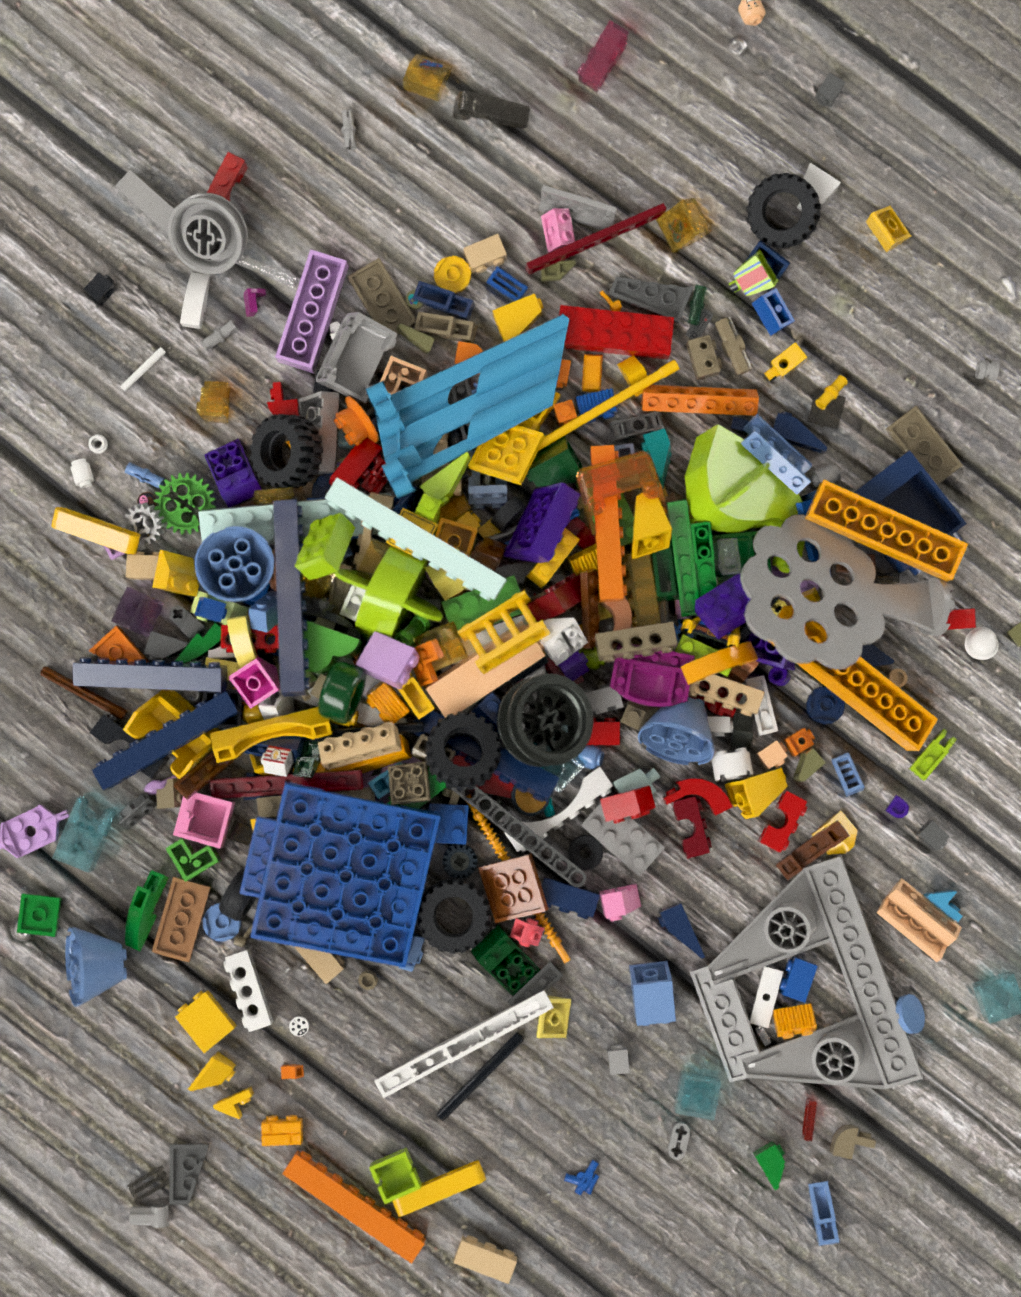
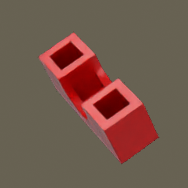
M227 152L207 193L217 194L231 201L230 193L236 182L240 184L248 168L245 160Z
M784 790L775 808L784 813L785 823L779 828L766 824L758 842L776 852L781 853L782 850L785 851L790 843L788 840L790 834H794L798 828L797 820L800 816H804L808 808L805 806L807 801Z

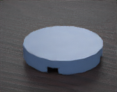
M220 903L211 906L204 914L203 928L205 933L213 940L227 941L239 933L242 920L235 921L222 914L219 910Z
M912 994L899 997L896 1003V1014L899 1013L900 1017L898 1019L899 1025L908 1034L921 1032L925 1023V1014L919 999Z

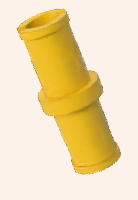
M838 375L835 381L824 389V393L815 401L818 408L824 410L833 399L839 396V392L848 384L844 376Z

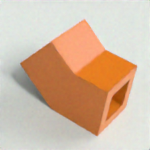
M290 1064L281 1066L282 1079L304 1077L303 1065Z

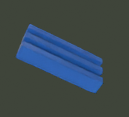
M498 266L487 280V284L513 302L521 299L528 290L526 285ZM497 273L521 288V292L498 277ZM495 279L518 296H514L492 280Z

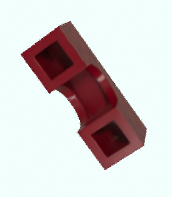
M692 796L672 802L676 821L688 819L694 826L692 835L681 839L685 857L688 859L710 853L709 848H712L710 838L705 835L704 830L707 829L705 818L700 816L699 811L702 810L700 799L696 800V797Z

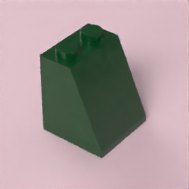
M566 436L539 450L526 474L530 482L533 481L536 487L562 482L568 484L586 481L583 465Z

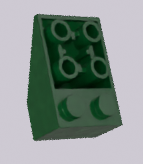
M499 925L470 951L476 961L512 996L541 970Z

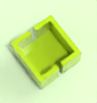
M407 1147L370 1163L369 1169L375 1183H379L378 1190L384 1204L421 1189L422 1183L416 1168H412L413 1161Z

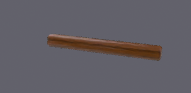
M44 666L41 670V676L119 719H123L126 716L127 710L83 686H73L71 679L49 667Z

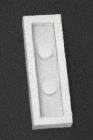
M765 676L746 679V686L765 692L758 714L754 715L758 735L777 732L778 728Z

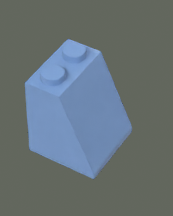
M668 962L629 965L637 1026L675 1022L673 985Z

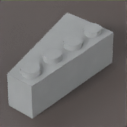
M320 391L298 399L299 416L311 421L319 432L318 436L322 439L321 447H323V453H321V458L323 460L322 464H319L320 469L318 473L314 475L335 472L337 426L333 420L336 418L335 414L338 413L339 393Z

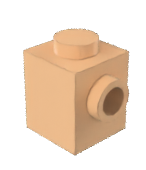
M775 740L755 754L764 767L770 769L773 766L778 768L785 763L784 759L788 757L785 752L788 750L782 742L778 743Z

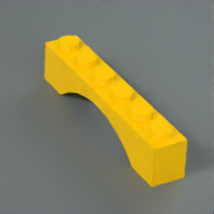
M318 707L210 733L217 763L236 759L250 747L271 738L300 736L317 739L332 735L329 719L319 714Z

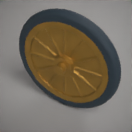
M516 785L512 788L511 800L513 806L519 813L525 816L538 815L549 804V801L540 802L533 798V794L527 791L526 793L516 789Z

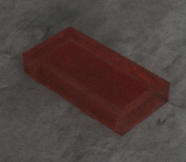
M807 1098L802 1129V1137L805 1141H812L817 1102L812 1098Z

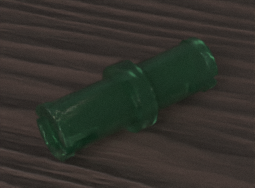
M702 285L695 286L693 300L690 301L689 306L691 309L688 323L691 325L700 324L701 312L705 306L703 302L707 288Z

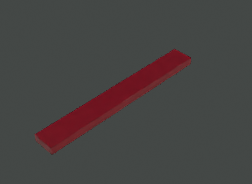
M664 203L529 261L526 263L525 269L528 275H531L659 219L665 215L667 208Z
M362 769L314 772L311 777L297 776L298 773L288 774L287 777L265 775L212 779L210 781L211 796L222 799L282 795L285 782L324 789L327 792L364 789Z

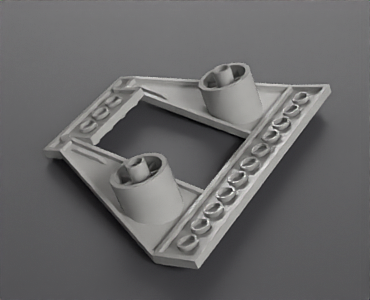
M842 855L805 867L709 965L690 971L730 1083L745 1078L888 1089L923 1079L908 1034L898 1023L900 1017L899 1013L896 1014V1001ZM780 911L784 918L782 922L774 918L775 914ZM785 911L795 912L793 918H787ZM798 914L802 917L804 922L798 923L795 920L796 915ZM773 922L780 925L776 931L773 929ZM806 924L807 934L799 931V926ZM798 934L805 939L796 942L794 936ZM791 938L792 943L785 942V939ZM831 942L857 1014L816 1029L811 1035H800L760 1050L734 977ZM829 1042L831 1050L827 1051L821 1048V1046ZM833 1042L842 1043L841 1048H835ZM844 1045L851 1050L850 1053H846L843 1050ZM820 1052L827 1055L826 1060H821ZM854 1055L855 1065L848 1062L847 1057ZM846 1065L850 1067V1069L847 1071H843L842 1066Z

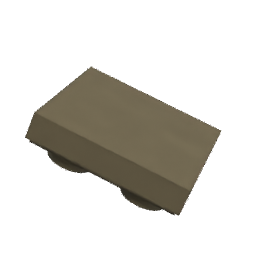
M426 761L388 766L391 805L431 801Z

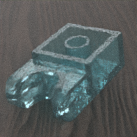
M80 796L74 803L52 858L85 872H92L107 839L116 810L107 808L97 821H92L86 813L88 800ZM80 842L82 843L83 850H78L77 844Z

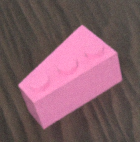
M637 884L599 891L603 914L606 919L609 918L611 921L620 920L622 915H627L641 907Z

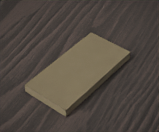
M380 258L347 276L372 320L396 332L397 335L400 334L396 330L397 325L402 323L412 327L416 324L415 316Z
M917 406L913 407L885 429L904 454L909 450L913 453L937 485L963 466Z

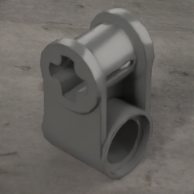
M174 606L169 612L171 620L191 640L206 627L183 606ZM176 610L183 611L181 613L183 616L182 618H175V616L177 615L175 613Z

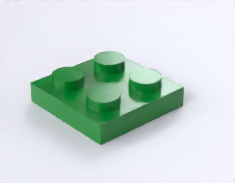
M22 893L17 933L56 937L62 898Z

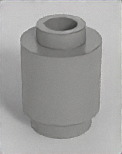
M828 465L813 471V476H811L815 487H819L823 480L834 484L841 479V473L837 465Z

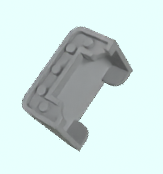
M360 312L348 313L342 320L317 374L316 382L343 395L350 396L361 403H366V401H369L366 388L371 387L369 383L384 351L394 348L397 341L395 339L397 333Z

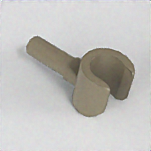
M253 923L244 933V936L237 934L233 942L235 945L243 947L246 944L247 938L251 934Z

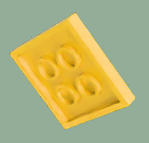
M516 425L479 445L468 467L471 470L522 485L545 438L544 433Z

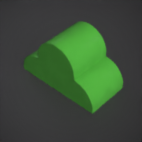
M307 621L308 631H304L309 645V649L305 651V657L309 658V670L306 671L316 674L327 673L338 662L339 658L348 659L357 656L365 642Z

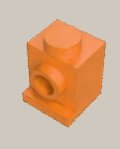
M801 728L783 739L791 755L796 756L813 746L815 737L810 729L806 731L805 728ZM800 737L804 738L805 740L804 744L802 745L798 743V739Z

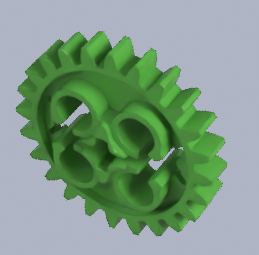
M179 473L178 479L171 475L172 481L169 482L165 479L166 486L159 485L162 491L155 492L159 499L153 501L159 503V506L154 507V510H160L159 517L164 516L161 523H168L166 529L174 527L173 533H176L178 529H180L181 535H184L185 530L189 534H192V529L199 532L198 526H200V522H198L196 515H192V520L188 523L184 522L182 518L185 512L192 513L193 511L187 507L182 508L183 504L176 499L174 500L177 505L176 509L169 511L167 503L172 498L163 496L170 493V486L177 493L178 488L181 485H185L188 489L187 494L184 496L178 495V497L185 501L188 499V504L196 508L194 498L201 496L204 503L198 509L208 510L217 507L211 504V502L216 500V498L210 497L214 491L207 490L210 484L202 485L204 482L203 478L197 481V475H194L192 479L189 473H186L185 478Z

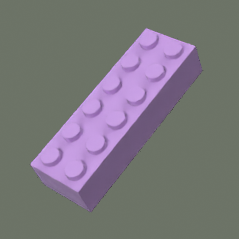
M310 249L275 356L279 363L311 373L315 372L349 267L346 260Z

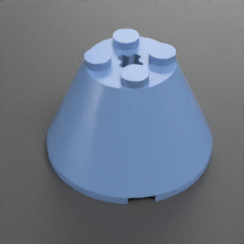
M240 526L225 527L223 530L210 534L199 546L195 557V572L199 583L210 595L223 601L239 602L255 597L268 585L274 571V556L268 542L254 530Z
M688 697L687 702L661 707L640 728L638 733L639 743L642 744L643 742L647 746L646 750L649 753L672 763L689 765V762H698V765L709 762L713 758L715 750L704 707L705 702L701 699Z
M70 927L68 932H71V934L66 936L65 945L67 981L71 980L72 990H69L72 1004L77 1007L105 992L122 980L127 979V971L124 968L123 962L126 961L127 954L126 949H122V944Z

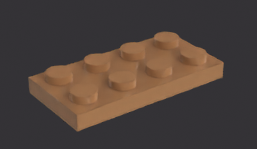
M173 877L153 945V953L185 962L191 961L210 894V886L192 881L185 882L182 878Z

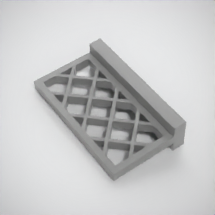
M543 185L539 211L547 213L554 208H567L570 211L572 221L602 230L613 225L617 207Z

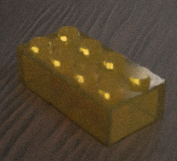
M626 554L621 563L626 568L627 579H625L624 584L627 585V592L630 594V598L627 601L633 613L631 628L660 624L650 554L636 559H632L631 554Z

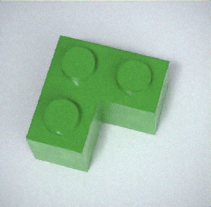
M185 838L165 848L185 882L222 861L215 847L208 845L195 853L188 839Z

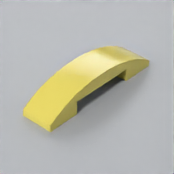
M246 615L227 618L229 636L239 668L244 667L258 657L251 639L252 631Z

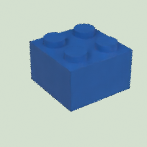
M430 803L429 811L440 814L434 843L466 845L469 805Z

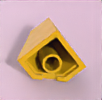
M782 768L724 784L731 804L734 807L738 806L742 811L741 815L745 819L758 817L787 787L786 775Z

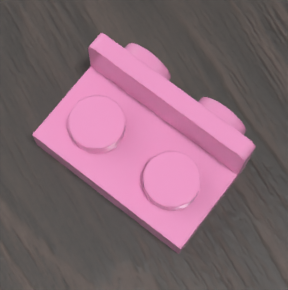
M554 208L541 216L548 253L575 242L569 209Z

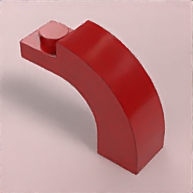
M697 778L677 781L676 784L679 789L672 788L665 792L666 796L662 797L664 803L668 805L686 795H698L708 803L715 816L733 807L721 788L710 781Z

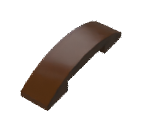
M837 820L789 853L776 866L788 881L802 871L805 866L832 847L840 844L850 835Z

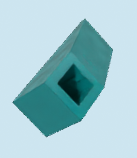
M665 428L644 434V443H641L643 453L648 455L646 457L648 466L654 470L652 471L654 482H658L661 489L665 485L672 455L670 440Z

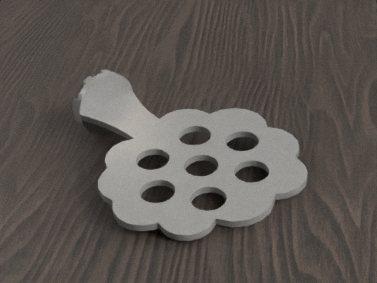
M793 515L787 518L781 527L770 525L760 529L753 540L756 556L751 557L742 567L740 576L742 588L750 598L745 609L747 625L761 639L773 642L783 657L797 664H807L817 660L824 666L832 669H846L857 662L862 654L863 645H871L881 638L885 630L884 617L898 619L918 626L921 633L925 635L940 636L948 629L950 624H946L949 613L955 609V600H951L950 593L954 590L952 584H947L946 581L936 577L910 584H875V566L871 558L864 551L856 548L850 538L805 519V515ZM808 541L815 545L819 553L818 560L816 562H808L802 559L797 552L798 542ZM771 556H777L785 560L790 569L789 576L786 578L774 576L768 569L767 559ZM833 564H839L848 569L852 577L850 585L842 586L834 582L830 575V567ZM810 580L818 584L823 593L822 600L819 602L807 600L801 593V582ZM774 597H782L788 600L794 610L793 617L782 619L776 616L771 609V600ZM843 604L850 607L855 613L856 624L852 627L840 624L834 615L835 606ZM815 621L825 628L827 639L824 643L812 642L806 636L804 631L806 622Z

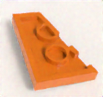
M115 626L89 650V652L101 658H110V661H116V659L126 658L128 662H134L136 659H146L119 626Z

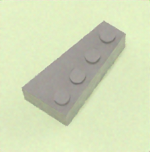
M610 683L601 685V689L593 691V688L583 690L589 699L593 715L623 708L621 695L610 688ZM558 700L554 707H559L562 705V702Z

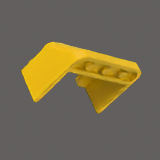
M162 689L135 710L123 730L135 739H142L153 730L158 732L163 729L162 725L170 720L175 722L180 719L179 715L187 710L192 712L196 708L175 690ZM213 728L172 752L176 759L170 765L171 772L181 779L204 760L213 749L210 733L220 730Z

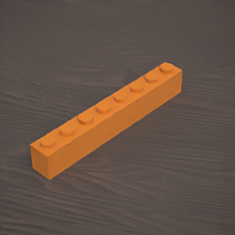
M614 445L591 446L599 602L623 601L624 596H627V585L623 584L622 577L626 576V568L621 563V557H625L624 546H620V538H623V527H619V519H622V508H618V500H621V490L617 489L616 481H620V472L615 467V462H619L618 451H614Z
M297 1150L282 1173L284 1176L412 1264L425 1244L426 1239L422 1232L417 1229L413 1231L408 1227L406 1221L401 1218L396 1219L391 1215L392 1212L390 1210L377 1206L373 1198L367 1195L364 1197L359 1193L360 1190L357 1187L344 1183V1179L336 1173L331 1174L327 1171L328 1168L320 1162L315 1163L311 1160L312 1157L308 1153Z

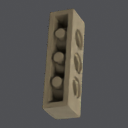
M673 622L597 633L595 635L599 661L604 660L605 663L613 662L615 658L621 657L625 660L632 659L635 655L640 654L642 656H651L654 652L658 651L670 653L677 646ZM656 636L661 642L654 644L650 638ZM637 639L641 642V646L634 647L631 641ZM620 643L622 648L615 650L612 648V644Z

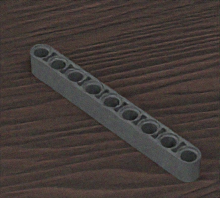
M455 786L451 787L454 792L574 887L584 885L586 875L578 866L477 786L474 787L476 794L473 798L465 796L466 788L460 791ZM488 799L491 802L490 809H481V800ZM502 811L506 814L504 822L496 821L495 814ZM517 823L521 826L522 830L519 834H513L510 831L512 824ZM534 836L537 839L536 845L528 846L525 842L526 838ZM544 848H549L552 851V855L548 859L541 856V851ZM560 860L567 862V868L563 871L556 868V864ZM576 872L581 873L583 876L582 881L579 883L572 881V875Z

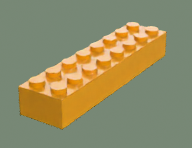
M826 480L819 484L805 516V519L946 582L953 580L968 546L967 543Z

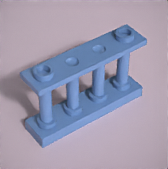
M756 414L743 428L749 436L741 442V445L762 464L768 462L770 464L768 469L797 495L811 482L804 474L812 467V464L765 420Z

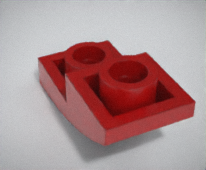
M975 608L952 610L946 624H950L947 630L976 628Z

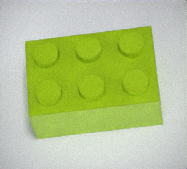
M341 512L313 521L308 535L304 539L303 547L297 556L298 559L295 567L309 580L338 572L356 527Z

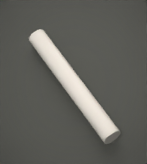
M160 347L120 387L126 392L166 352Z

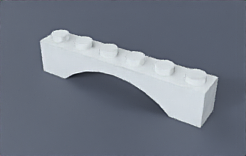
M598 767L583 777L576 797L560 813L541 821L521 822L544 839L548 836L547 831L552 828L557 830L564 825L563 820L568 817L571 820L580 814L578 811L580 808L585 806L587 809L595 803L594 799L601 795L603 798L611 792L610 788L613 785L603 770ZM519 824L510 828L513 834H519L522 830ZM504 832L517 852L520 850L525 852L527 850ZM528 836L525 842L528 846L532 847L531 842L536 840V838Z

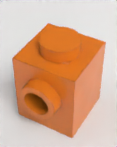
M572 399L553 405L558 427L577 418Z

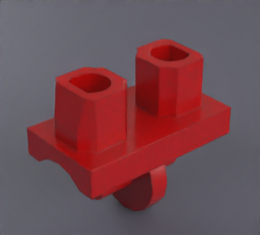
M382 458L379 459L360 485L369 493H380L388 482L382 465L386 463Z

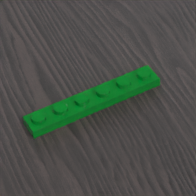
M687 500L667 502L669 523L672 527L671 540L681 617L696 615L695 600L699 598Z

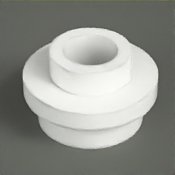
M97 434L90 438L88 445L92 452L101 454L106 451L108 441L104 436ZM101 441V447L97 448L96 443Z

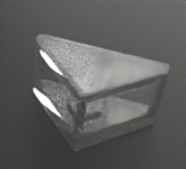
M737 538L717 540L718 568L721 574H741L742 568Z

